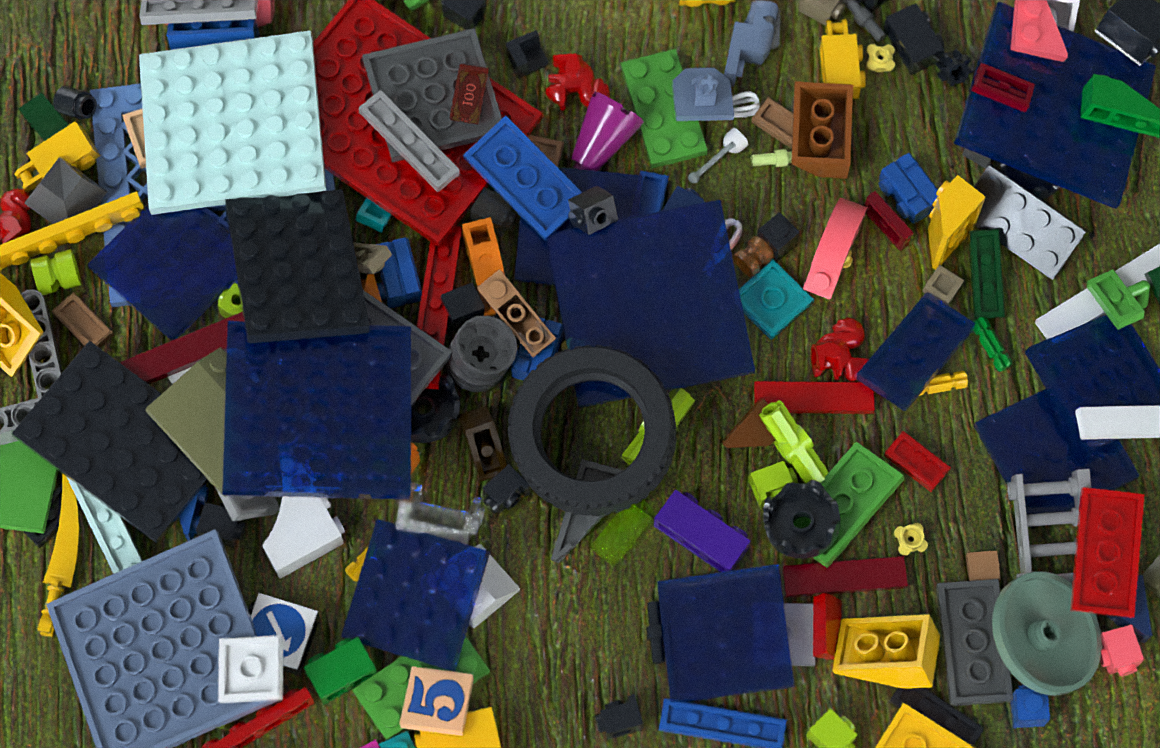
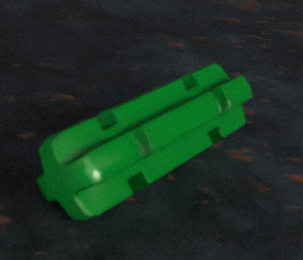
M984 316L972 322L971 327L975 334L980 336L979 341L990 359H994L993 364L997 371H1005L1011 367L1012 360L1008 353H1004L1005 348L994 330H990L989 327L991 325L987 318Z

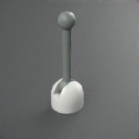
M732 128L724 137V148L697 172L690 173L688 180L693 184L697 183L700 180V176L727 152L735 154L744 150L749 145L744 135L736 128Z

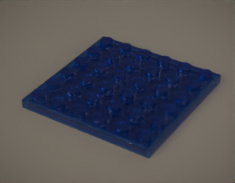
M998 1L993 10L954 144L1116 209L1121 204L1139 133L1081 118L1083 88L1093 74L1106 75L1124 82L1148 100L1156 65L1145 61L1139 66L1120 50L1058 25V30L1068 52V57L1064 62L1012 51L1011 39L1014 7ZM981 63L1035 84L1030 105L1026 112L971 91L975 83L974 79L977 75V69ZM984 76V77H986V78H988V79H991V80H993V81H996V82L1000 83V82L997 81V80H994V79H992V78H989V77H987V76Z
M721 200L621 219L590 235L576 228L552 233L547 237L567 349L573 350L577 346L591 345V347L602 345L612 347L613 350L620 349L633 355V358H639L647 364L650 370L657 374L666 390L755 373ZM586 381L574 385L579 408L632 398L626 391L608 382Z
M228 321L222 495L410 500L411 326L370 325L369 333L248 344L244 321Z

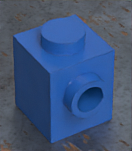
M1025 685L1019 686V689L1014 691L1013 701L1011 702L1013 728L1044 727L1050 720L1048 695L1038 693Z

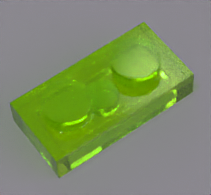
M632 504L630 508L616 514L591 544V549L615 567L650 525L652 518L635 504Z

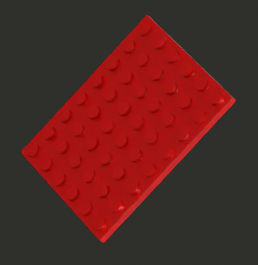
M348 0L313 41L324 169L439 247L489 186V183L463 158V155L477 142L441 150L460 169V175L439 192L405 159L396 162L391 161L385 138L359 113V107L373 96L362 55L431 38L374 0ZM490 78L501 117L503 118L506 115L528 137L542 120L543 113Z

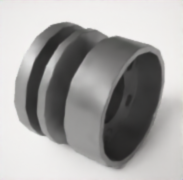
M476 316L469 319L461 326L448 346V349L452 351V357L445 364L446 371L462 389L472 392L487 391L499 383L514 362L517 353L516 337L510 327L500 319L491 316Z

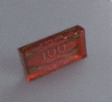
M460 64L450 112L451 121L479 125L489 68Z

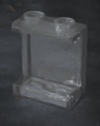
M411 482L399 503L396 530L468 544L471 536L477 535L485 514V508L480 507L482 498L475 497L468 512L420 502L423 485Z

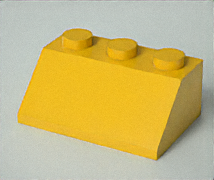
M959 175L951 182L946 180L936 192L938 197L932 204L934 209L929 214L931 221L928 227L931 263L934 270L939 265L942 266L968 237V232L974 230L985 200V196Z

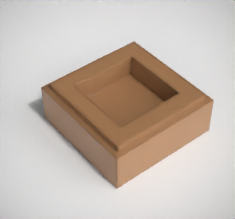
M997 551L966 553L968 581L999 579V582L1001 581Z

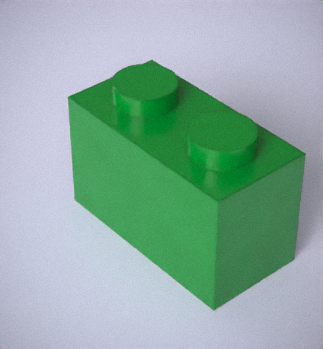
M359 637L353 640L346 638L335 645V650L326 655L319 653L307 661L308 665L303 667L323 705L351 691L377 673Z

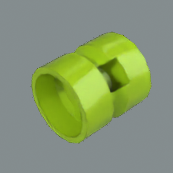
M72 249L55 253L52 259L47 255L30 259L34 280L42 296L57 292L60 286L65 290L81 286V278Z

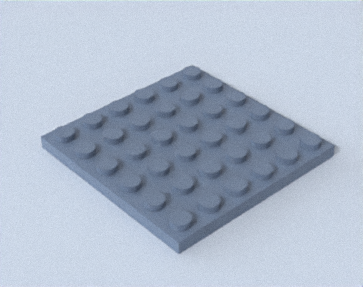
M216 529L46 604L96 748H172L279 701L220 703L218 701L219 639L258 637L223 542Z

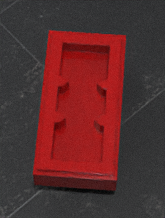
M904 431L901 432L884 453L888 460L930 492L936 488L951 469L950 466Z

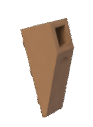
M500 269L477 287L479 292L504 323L510 327L513 334L533 358L556 340L554 335Z

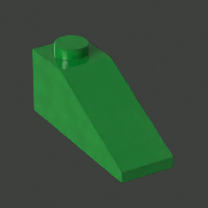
M1093 74L1083 88L1081 118L1160 138V108L1124 82L1106 75Z

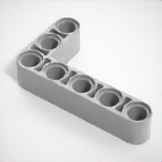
M34 289L26 290L21 295L28 307L39 305L35 310H31L41 329L45 331L29 354L38 398L0 408V424L4 425L0 430V446L18 441L13 437L12 432L48 391L45 387L50 383H54L63 373L48 307L42 294ZM43 357H51L45 363L39 362Z

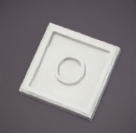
M281 635L219 639L218 701L220 703L283 700V637Z

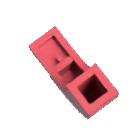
M840 197L814 255L803 287L804 290L831 300L868 207Z

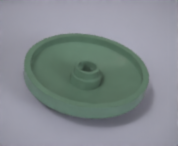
M1038 571L1027 573L1012 580L1000 592L995 602L992 617L994 640L1004 664L1022 684L1041 694L1063 695L1081 688L1095 674L1101 658V631L1095 614L1070 611L1072 583L1056 574Z

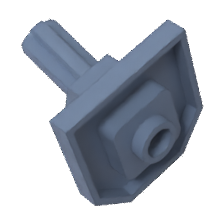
M685 68L673 80L672 91L676 121L734 119L730 79L717 69Z

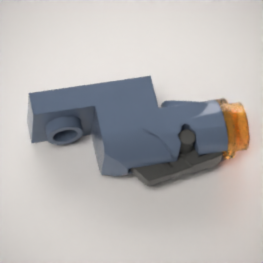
M752 0L751 9L745 23L735 21L724 75L730 79L731 86H735L736 76L742 77L745 62L763 64L770 54V50L779 47L780 5L778 0Z

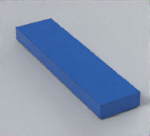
M664 698L659 731L755 748H783L787 720Z

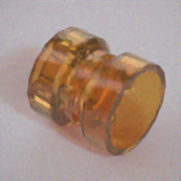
M754 236L749 240L745 249H740L733 255L736 265L749 277H753L759 271V267L762 264H767L774 258L771 248L758 236Z

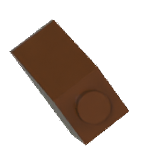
M760 398L724 437L721 443L726 448L770 446L775 439L759 416L762 409L768 403Z

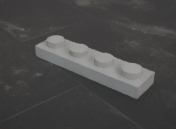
M142 0L139 17L141 25L256 19L258 0Z
M381 90L359 107V113L437 192L460 175V169Z

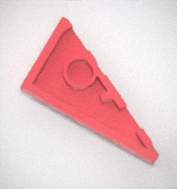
M1015 0L1011 50L1064 62L1068 57V52L1047 0Z

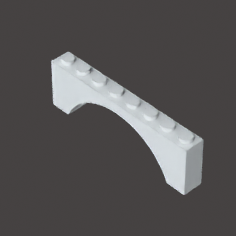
M241 347L226 352L255 385L260 383L253 368L246 369L242 362L246 356ZM190 368L167 377L170 384L175 383ZM295 445L294 451L279 460L283 484L282 502L276 523L262 545L279 579L344 544L341 534L345 533V530L338 517L331 518L327 509L331 505L324 492L317 493L312 485L317 481L309 466L303 468L298 459L302 457V454L297 445Z

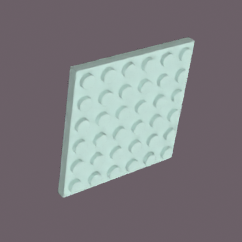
M311 31L139 54L148 205L151 215L225 205V199L265 198L270 195L284 197L301 193L326 191Z

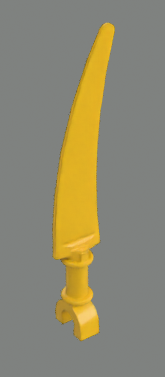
M63 473L59 527L51 560L43 583L51 585L47 587L49 594L46 604L60 598L61 593L65 591L63 587L71 588L78 554L79 518L77 499L67 477ZM46 605L45 609L41 611L43 615L37 630L42 636L53 637L55 628Z

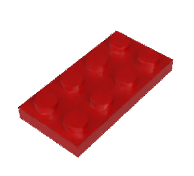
M1081 488L1070 611L1134 618L1145 494Z

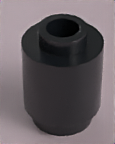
M67 85L57 90L53 100L54 108L58 113L79 120L92 117L97 108V102L89 92Z

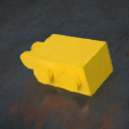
M842 19L841 22L831 23V20H826V35L822 36L820 43L823 83L853 85V99H858L860 90L865 88L866 83L865 71H860L859 62L863 61L862 44L857 45L856 34H848L847 19Z
M75 121L27 152L31 161L19 168L14 174L17 179L22 180L24 183L23 189L28 192L38 186L60 156L78 170L83 171L93 166L96 162L95 159L101 155L85 129ZM37 169L39 174L33 177L31 172Z

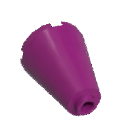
M594 92L571 157L575 162L573 167L587 176L590 171L596 174L641 127L644 120L632 111L629 113L622 107L623 105L599 92Z

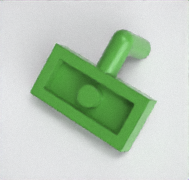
M1113 269L1087 281V289L1118 330L1144 318L1143 308H1146L1149 302L1150 284L1148 281L1142 280L1126 287Z

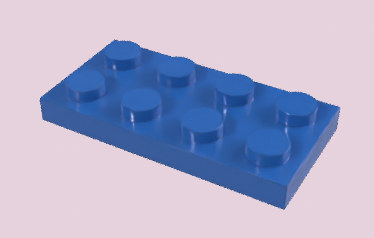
M506 115L463 155V158L545 241L569 219L570 207L568 199L582 193Z

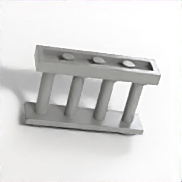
M1090 469L1072 472V477L1068 478V481L1023 484L1022 474H1016L1011 477L1012 482H1008L1007 491L1009 500L1014 501L1021 573L1017 574L1016 578L1032 572L1031 557L1075 554L1076 538L1074 542L1029 545L1028 527L1070 523L1073 526H1077L1080 490L1082 487L1091 488ZM1069 493L1070 496H1074L1075 508H1072L1071 511L1026 515L1025 496ZM1073 573L1056 574L1070 583L1073 582Z

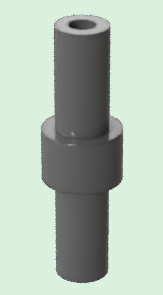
M856 0L842 1L855 16L854 20L861 28L865 27L877 42H881L886 37V33L873 20L874 15L867 8L863 9Z

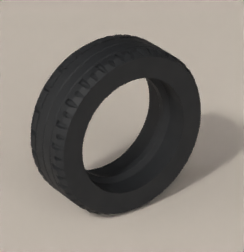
M585 345L577 346L573 350L568 348L555 353L554 357L546 358L537 365L536 370H532L522 382L523 385L518 388L514 396V404L510 408L508 436L516 464L525 481L538 496L551 503L554 507L566 512L571 511L573 514L589 516L590 514L601 516L609 515L614 511L617 513L628 509L632 504H637L645 499L650 491L655 490L663 480V475L667 473L672 462V456L676 447V422L669 394L657 374L651 371L647 364L639 358H633L632 354L620 349L613 350L612 347L596 345L595 347ZM586 381H603L620 387L635 400L644 419V440L635 460L621 473L599 481L579 480L560 471L546 455L541 439L542 420L552 400L566 388Z

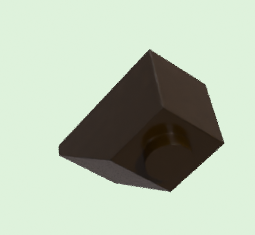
M487 406L460 414L458 418L480 482L495 477L507 464L494 420Z

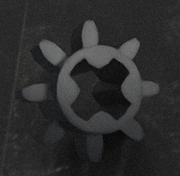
M957 48L953 52H943L939 62L935 63L941 70L937 73V76L941 81L946 80L951 87L955 83H965L968 75L973 72L968 66L972 60L967 54L962 55Z

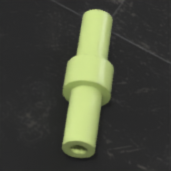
M787 149L774 150V153L752 155V166L774 164L775 167L788 166V163H791L792 151L787 152Z

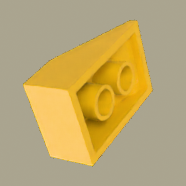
M0 273V367L13 377L43 334V330L18 288Z
M930 614L841 619L832 670L834 674L898 688L933 687L940 634Z

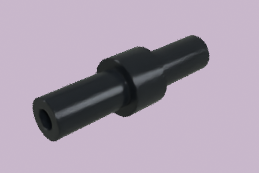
M653 601L647 603L649 626L646 627L647 640L651 644L652 664L665 663L663 651L665 628L664 625H661L659 602Z

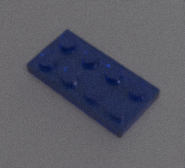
M926 292L857 373L856 379L906 412L973 332L976 323Z

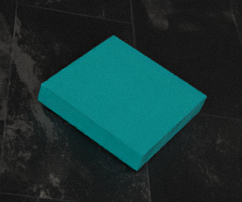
M774 259L730 298L770 340L774 339L814 303V298Z

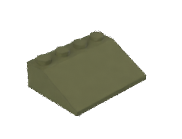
M221 347L194 364L146 408V412L224 497L294 451L300 433Z

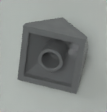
M60 156L25 201V204L54 224L97 207L108 191Z

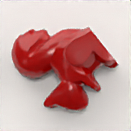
M577 53L553 55V66L558 68L559 72L548 75V82L552 83V85L546 88L545 94L548 99L560 107L561 111H565L568 93L578 92L580 102L588 107L594 92H599L610 98L608 84L604 83L602 78H595L593 69L583 60L581 55Z
M11 189L5 192L0 199V208L3 212L0 214V243L2 242V244L31 233V218L27 213L31 208L25 204L30 195L24 189Z
M846 317L845 319L838 320L837 324L832 326V333L825 334L816 344L812 345L810 358L814 377H819L824 369H832L835 381L839 380L843 371L847 380L852 382L860 377L863 369L867 368V364L871 362L867 358L851 356L850 349L857 348L864 342L865 331L859 321Z

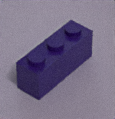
M676 489L654 518L655 528L726 577L730 576L748 551L751 542L747 539L748 535L737 526L731 528L722 522L723 518L712 509L706 511L698 505L697 499L687 492L681 494Z

